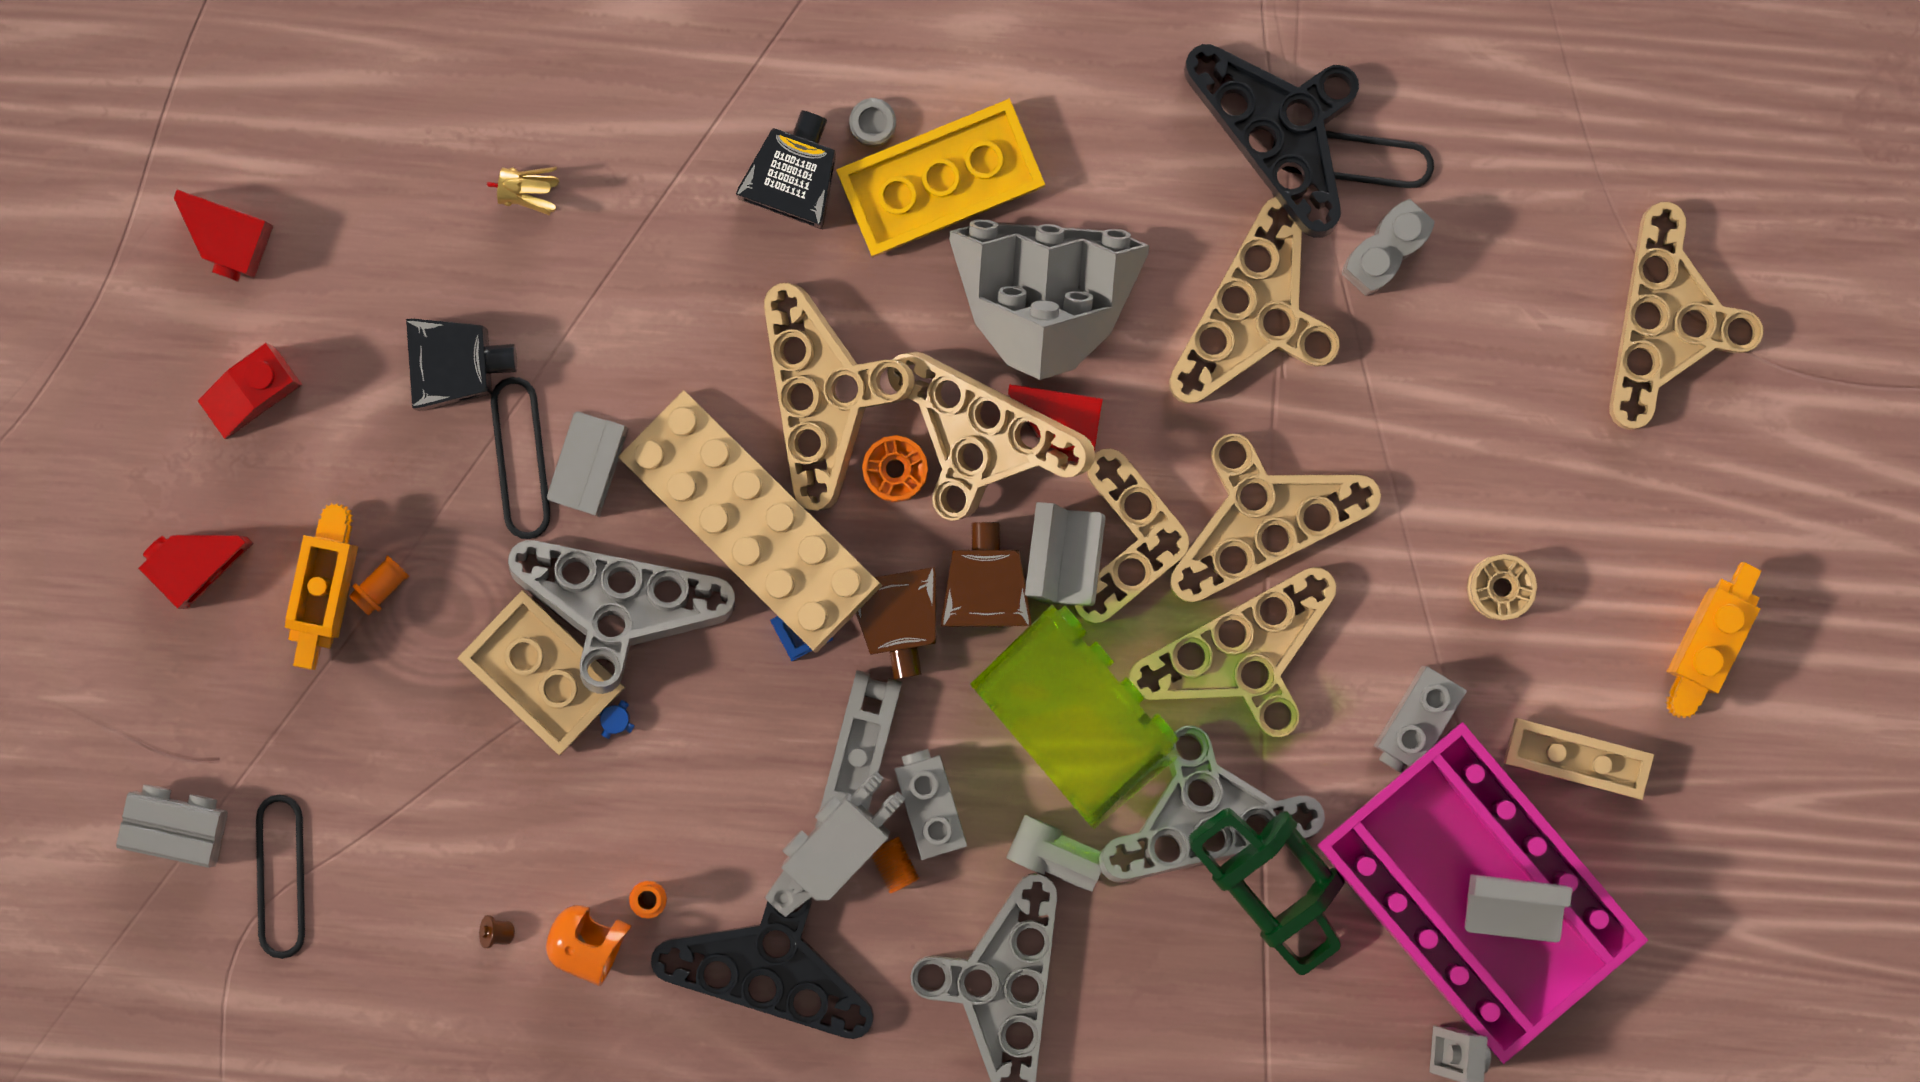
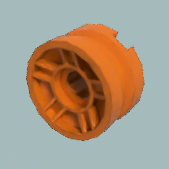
M897 435L883 437L873 443L866 452L862 465L864 480L871 492L882 500L894 503L909 500L917 495L925 485L928 475L927 459L920 446L909 438ZM899 460L904 465V473L899 478H892L887 474L886 466L892 461Z

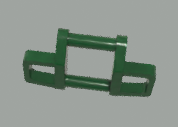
M1225 808L1189 835L1191 849L1213 875L1212 880L1222 891L1228 890L1262 930L1260 936L1268 946L1275 948L1297 974L1305 975L1336 953L1341 947L1339 937L1324 912L1342 889L1345 879L1335 868L1329 869L1296 829L1297 822L1289 812L1284 811L1275 816L1258 835L1232 809ZM1231 826L1251 844L1219 866L1203 844L1223 828ZM1285 844L1313 877L1315 882L1304 897L1277 917H1274L1243 879L1276 856ZM1316 919L1326 934L1327 940L1306 956L1298 957L1285 941Z

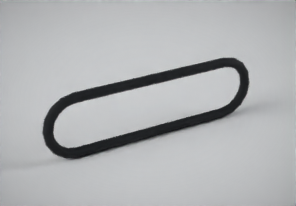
M1326 131L1327 138L1413 149L1423 154L1427 161V170L1424 176L1412 182L1334 172L1335 179L1410 189L1426 184L1434 171V159L1430 151L1423 145L1414 142ZM1292 166L1281 168L1290 173L1302 174L1301 171Z
M509 377L500 381L491 394V410L503 514L506 526L513 535L521 539H532L539 537L546 531L550 523V505L547 499L548 487L538 401L535 389L528 381L519 377ZM510 384L523 386L528 391L531 401L543 505V521L540 527L532 532L518 530L513 525L510 514L498 409V395L505 386Z
M274 795L261 803L256 815L258 938L261 947L267 954L274 958L284 959L299 952L305 938L303 816L301 808L295 800L285 795ZM274 802H285L290 805L296 817L298 938L294 947L283 952L272 949L266 942L263 815L266 808Z

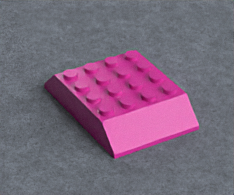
M1463 722L1317 845L1347 884L1475 1034L1488 1037L1487 1045L1503 1064L1649 941ZM1470 875L1571 887L1570 907H1564L1561 940L1559 942H1547L1466 931L1465 919Z

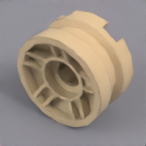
M1502 554L1487 557L1476 564L1468 578L1467 592L1469 601L1476 611L1489 619L1501 621L1517 618L1528 611L1536 597L1537 583L1535 574L1526 562L1516 556ZM1503 578L1512 586L1511 591H1508L1503 597L1498 596L1493 588L1496 580Z

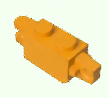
M331 503L330 506L326 505V508L322 509L323 512L320 514L322 518L318 521L315 537L303 535L285 618V628L290 629L288 640L297 642L293 666L316 670L321 647L331 649L333 639L339 638L358 546L349 544L353 527L351 522H354L352 520L354 516L351 514L352 510H348V507H344L343 504L339 506L338 503L335 505Z
M1741 562L1730 582L1721 578L1716 587L1709 588L1703 597L1666 671L1676 677L1669 691L1670 696L1666 697L1667 702H1665L1667 704L1665 708L1669 710L1668 713H1672V716H1677V718L1681 716L1686 718L1687 716L1691 718V715H1695V712L1699 711L1698 706L1702 705L1707 693H1719L1760 611V608L1756 607L1760 597L1752 594V591L1762 572L1761 570Z

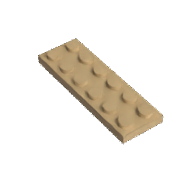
M684 390L618 456L815 653L883 586Z

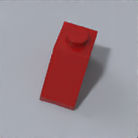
M177 189L174 195L176 205L201 258L214 264L212 273L239 282L241 274L255 278L273 225L265 220Z
M264 343L229 368L201 396L198 402L224 439H227L302 384L276 347Z
M1009 384L1008 397L1084 435L1092 443L1095 452L1103 398ZM1027 421L1026 423L1040 440L1041 435L1037 425ZM1052 444L1048 449L1051 451L1058 450L1068 456L1067 462L1076 463L1079 461V458L1073 454L1074 445L1067 448H1059Z
M171 535L168 539L161 536L144 551L143 556L147 560L138 569L177 609H187L253 543L248 537L234 535Z

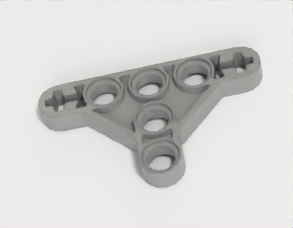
M1183 726L1177 729L1168 739L1166 756L1172 778L1139 833L1111 840L1102 849L1099 857V866L1102 873L1109 880L1128 882L1202 865V861L1192 851L1188 837L1193 831L1225 808L1232 809L1245 822L1251 816H1259L1268 824L1276 816L1274 811L1278 810L1279 814L1287 811L1293 816L1297 812V807H1301L1303 813H1311L1313 820L1306 825L1307 830H1303L1301 824L1297 823L1296 829L1305 840L1312 838L1323 827L1325 821L1324 810L1318 801L1309 796H1297L1275 801L1217 765L1211 741L1207 733L1201 728ZM1191 736L1199 742L1201 753L1198 759L1187 761L1178 755L1176 743L1180 737ZM1202 781L1210 786L1213 793L1210 804L1198 806L1190 801L1188 788L1192 782ZM1227 826L1220 830L1224 835L1225 843L1223 848L1217 852H1208L1215 861L1232 858L1251 843L1235 828ZM1170 837L1177 842L1180 853L1175 861L1164 862L1157 857L1154 850L1157 839ZM1138 842H1145L1144 854L1150 868H1144V858L1134 860L1127 865V872H1122L1120 865L1111 864L1110 859L1116 854V848H1121L1124 855L1138 853L1142 849Z

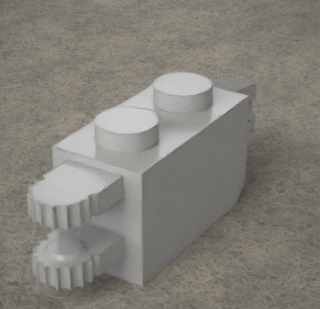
M877 771L853 795L848 793L841 801L835 796L832 797L815 816L821 823L808 836L801 830L783 849V852L788 856L781 867L783 872L765 898L785 917L811 897L815 900H830L888 839L890 831L883 823L906 798L897 791L883 802L881 808L873 816L861 803L880 787L881 781L884 778Z

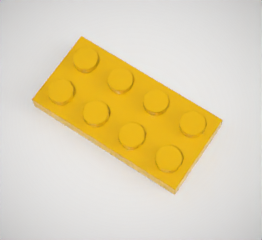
M1010 98L836 169L872 258L1045 187L1044 180Z

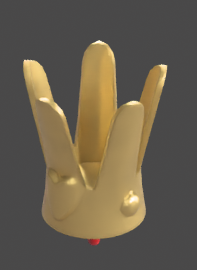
M502 167L498 183L487 182V186L497 188L498 204H504L505 206L518 204L550 215V212L555 211L553 203L526 193H548L551 187L557 186L559 183L557 177L534 175L552 172L557 167L522 172L517 171L513 167L509 169Z

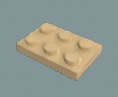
M521 590L457 658L559 756L625 689V686L620 682L618 687L606 694H597L589 691L583 685L580 677V661L584 647L525 590ZM598 660L593 661L588 667V674L593 680L604 682L613 676Z

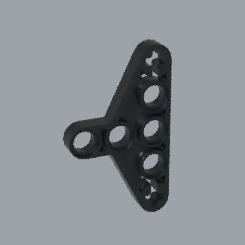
M1202 44L1195 47L1188 54L1184 67L1185 78L1300 230L1314 238H1323L1331 234L1338 224L1341 208L1325 124L1354 103L1359 89V80L1356 74L1349 67L1332 65L1297 87L1214 45ZM1202 59L1205 63H1210L1211 61L1216 63L1213 74L1220 84H1222L1226 75H1229L1233 81L1222 84L1215 94H1211L1210 91L1214 89L1215 81L1207 72L1200 75L1196 73L1199 64L1198 60ZM1332 77L1342 78L1348 83L1350 94L1343 99L1330 98L1324 90V83ZM1229 93H1237L1245 98L1247 109L1240 115L1227 114L1221 106V99ZM1295 103H1301L1310 108L1313 119L1309 124L1297 126L1289 121L1286 110ZM1256 130L1269 131L1275 139V146L1267 152L1256 151L1249 143L1251 133ZM1286 166L1295 167L1301 171L1303 183L1295 189L1285 188L1279 183L1277 172ZM1310 185H1314L1318 190L1311 193L1309 198L1311 203L1318 210L1324 207L1329 210L1326 224L1319 219L1313 222L1308 219L1311 207L1304 198L1299 205L1294 202L1305 195Z
M812 897L804 902L801 909L791 912L786 917L767 901L761 924L672 938L663 941L655 948L652 954L651 965L653 972L658 978L671 984L847 1039H856L864 1036L873 1024L874 1013L869 1002L801 937L811 908ZM779 930L786 933L789 937L790 949L784 956L772 957L765 951L763 940L770 931ZM672 948H677L680 950L679 958L691 963L695 960L694 952L703 954L705 957L697 968L696 982L687 979L691 972L689 969L677 967L674 973L665 971L666 963L660 960L661 953L669 954ZM720 961L727 964L730 968L731 980L725 987L714 988L706 982L704 972L707 965L711 962ZM760 975L770 977L776 985L775 996L767 1002H759L750 995L749 984L752 979ZM805 989L813 990L821 999L820 1010L812 1016L801 1015L794 1006L796 994ZM828 995L839 997L834 1008L848 1011L851 1004L860 1006L859 1014L866 1017L865 1023H856L854 1029L850 1030L844 1027V1018L833 1014L831 1016V1024L822 1022L821 1020L828 1010Z

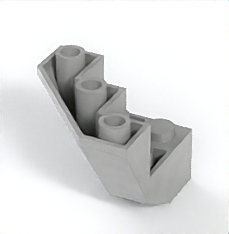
M973 220L970 222V226L951 230L949 238L975 324L1008 366L1039 380L1074 370L1111 334L1149 253L1148 244L1131 238L1129 232L1120 229L1103 231L1062 228L1052 224L1034 226L996 223L990 220Z

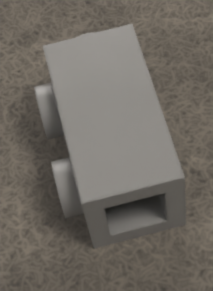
M1421 666L1374 744V747L1383 752L1379 760L1400 773L1405 771L1407 767L1411 766L1435 745L1467 690L1428 666Z
M929 749L902 756L904 765L895 768L902 796L906 798L904 803L921 859L924 860L967 847L941 755L931 757Z

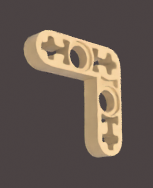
M1111 448L1102 449L1095 453L1093 465L1087 471V476L1094 488L1136 537L1137 541L1099 571L1096 594L1108 586L1101 581V578L1109 573L1114 585L1124 592L1126 596L1118 601L1115 593L1110 595L1103 603L1107 610L1101 615L1095 610L1088 614L1083 606L1075 605L1078 615L1091 623H1100L1109 619L1181 560L1189 547V536L1185 528L1128 459L1119 451ZM1101 458H1104L1107 462L1116 459L1121 466L1118 467L1116 473L1124 483L1129 476H1132L1137 482L1136 485L1125 489L1117 501L1109 494V492L1117 489L1116 485L1109 478L1100 481L1096 476L1100 470L1097 461ZM1133 493L1145 494L1151 501V512L1142 520L1132 519L1125 512V500ZM1163 530L1166 534H1171L1175 531L1180 537L1175 543L1179 551L1174 555L1168 550L1160 554L1155 560L1160 562L1162 567L1154 571L1149 559L1137 551V548L1145 543L1149 552L1160 542L1157 536L1159 531ZM1133 558L1139 560L1145 568L1144 579L1136 586L1125 585L1118 576L1119 565L1126 559Z

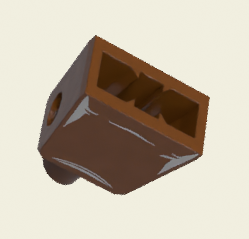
M999 522L971 523L972 550H956L952 552L941 626H1031V614L1028 598L1025 596L1026 586L1019 550H1000Z
M935 567L874 577L883 586L856 612L870 655L884 652L890 653L894 679L922 675L917 647L936 644Z

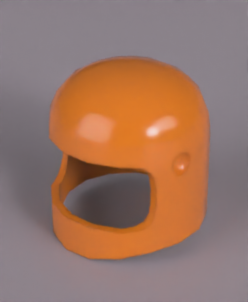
M583 905L570 906L557 916L550 928L546 943L547 956L550 962L558 969L601 986L607 978L624 937L630 931L632 925L616 920L610 928L597 923L591 918L590 907ZM579 935L582 936L586 943L578 939Z

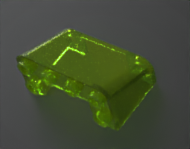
M1051 605L970 685L1087 823L1095 829L1180 756L1173 746L1179 739L1158 713L1150 718L1139 706V703L1145 697L1127 677L1119 682L1108 670L1114 661L1096 641L1090 646L1083 641L1082 638L1088 633L1066 606H1063L1058 611Z

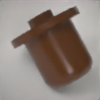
M491 915L483 917L479 929L480 943L483 948H491L493 944L507 945L513 941L515 928L511 922L494 920Z

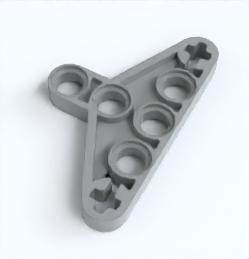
M535 540L519 542L512 548L508 558L510 574L520 586L586 635L580 661V677L583 685L589 691L597 694H606L619 686L631 645L720 624L730 618L735 609V593L732 586L727 581L718 577ZM529 554H534L537 556L538 564L551 567V558H558L555 563V582L546 581L549 577L548 568L534 566L531 573L523 572L522 564L518 560L526 561ZM572 562L583 563L589 569L588 578L579 584L569 583L563 578L562 572L564 568ZM625 571L634 577L636 583L629 592L617 593L609 587L608 581L610 577L616 572ZM663 581H673L680 586L682 592L676 601L665 603L655 596L654 590L656 586ZM689 585L696 586L695 596L710 598L712 591H717L720 593L721 601L726 602V604H718L716 610L707 609V601L693 598V610L684 609L689 600ZM616 615L620 617L625 623L624 631L616 637L604 636L599 631L598 624L605 616ZM606 659L614 665L615 672L609 680L604 682L596 681L589 676L588 667L595 660Z
M1039 873L1029 874L1018 882L968 959L935 955L925 956L915 963L910 975L911 985L919 996L929 1000L963 1003L991 1082H1000L1001 1077L1006 1078L1010 1076L1012 1060L1002 1063L1003 1052L1017 1058L1032 1056L1030 1065L1021 1062L1020 1078L1028 1080V1082H1036L1057 904V890L1053 881ZM1033 882H1041L1042 890L1049 892L1050 896L1049 900L1040 901L1038 916L1048 915L1047 924L1045 925L1035 920L1018 922L1020 911L1029 915L1030 900L1022 897L1023 889H1031ZM1027 928L1037 929L1044 937L1043 948L1035 955L1024 954L1017 946L1018 935ZM927 964L938 965L945 973L944 984L941 988L934 991L924 989L918 982V973ZM980 969L986 971L992 979L991 989L983 996L971 995L965 988L964 981L966 976L973 970ZM1021 975L1033 977L1039 985L1037 996L1028 1002L1017 1000L1011 992L1013 981ZM1015 1022L1026 1023L1033 1031L1032 1042L1025 1048H1014L1006 1040V1031Z

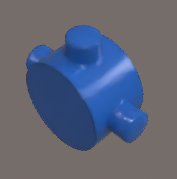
M621 700L618 705L609 706L600 713V722L604 729L601 733L603 737L609 739L612 734L621 733L624 730L628 733L633 731L635 725L630 723V716L626 710L629 704L626 701Z

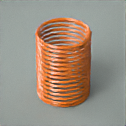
M900 837L882 844L877 849L878 851L872 855L874 856L872 859H875L873 862H877L875 865H878L876 868H880L878 869V871H881L879 874L884 873L881 877H884L882 880H885L884 883H887L885 886H888L887 889H890L888 890L890 894L912 884L920 878L916 874L915 868H913L914 865L910 862L911 859L907 856L908 853L904 850L905 847H903Z

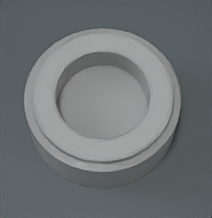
M877 98L865 99L853 108L849 118L850 129L854 138L861 144L870 147L881 146L887 143L894 135L896 116L891 106L885 101Z

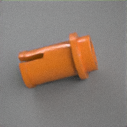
M387 555L385 560L360 585L355 583L352 586L355 590L349 597L367 615H370L374 610L380 612L382 610L380 604L409 575Z
M654 881L640 882L630 892V907L641 918H654L661 914L666 907V891L662 885ZM643 891H651L655 894L657 899L655 906H648L644 903L642 898Z

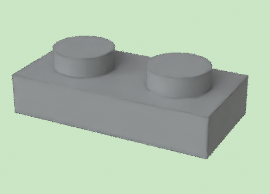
M1433 1025L1429 1072L1458 1082H1484V1074L1489 1070L1491 1053L1487 1045L1488 1037L1450 1026Z

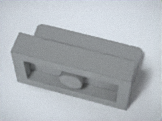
M575 412L547 493V499L600 517L619 460L618 456L621 454L629 428L609 420L605 421L581 412Z
M1036 502L1025 596L1041 603L1078 606H1093L1095 604L1105 526L1104 514L1100 512L1066 510L1054 503Z
M1471 874L1465 930L1471 933L1559 942L1561 940L1564 907H1570L1572 888L1566 885Z

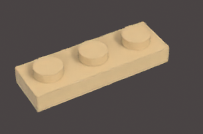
M1515 718L1503 763L1643 800L1654 754Z

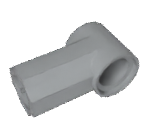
M1024 815L1006 858L1040 874L1045 875L1048 872L1068 883L1092 892L1102 872L1099 866L1101 851L1062 835L1064 831Z

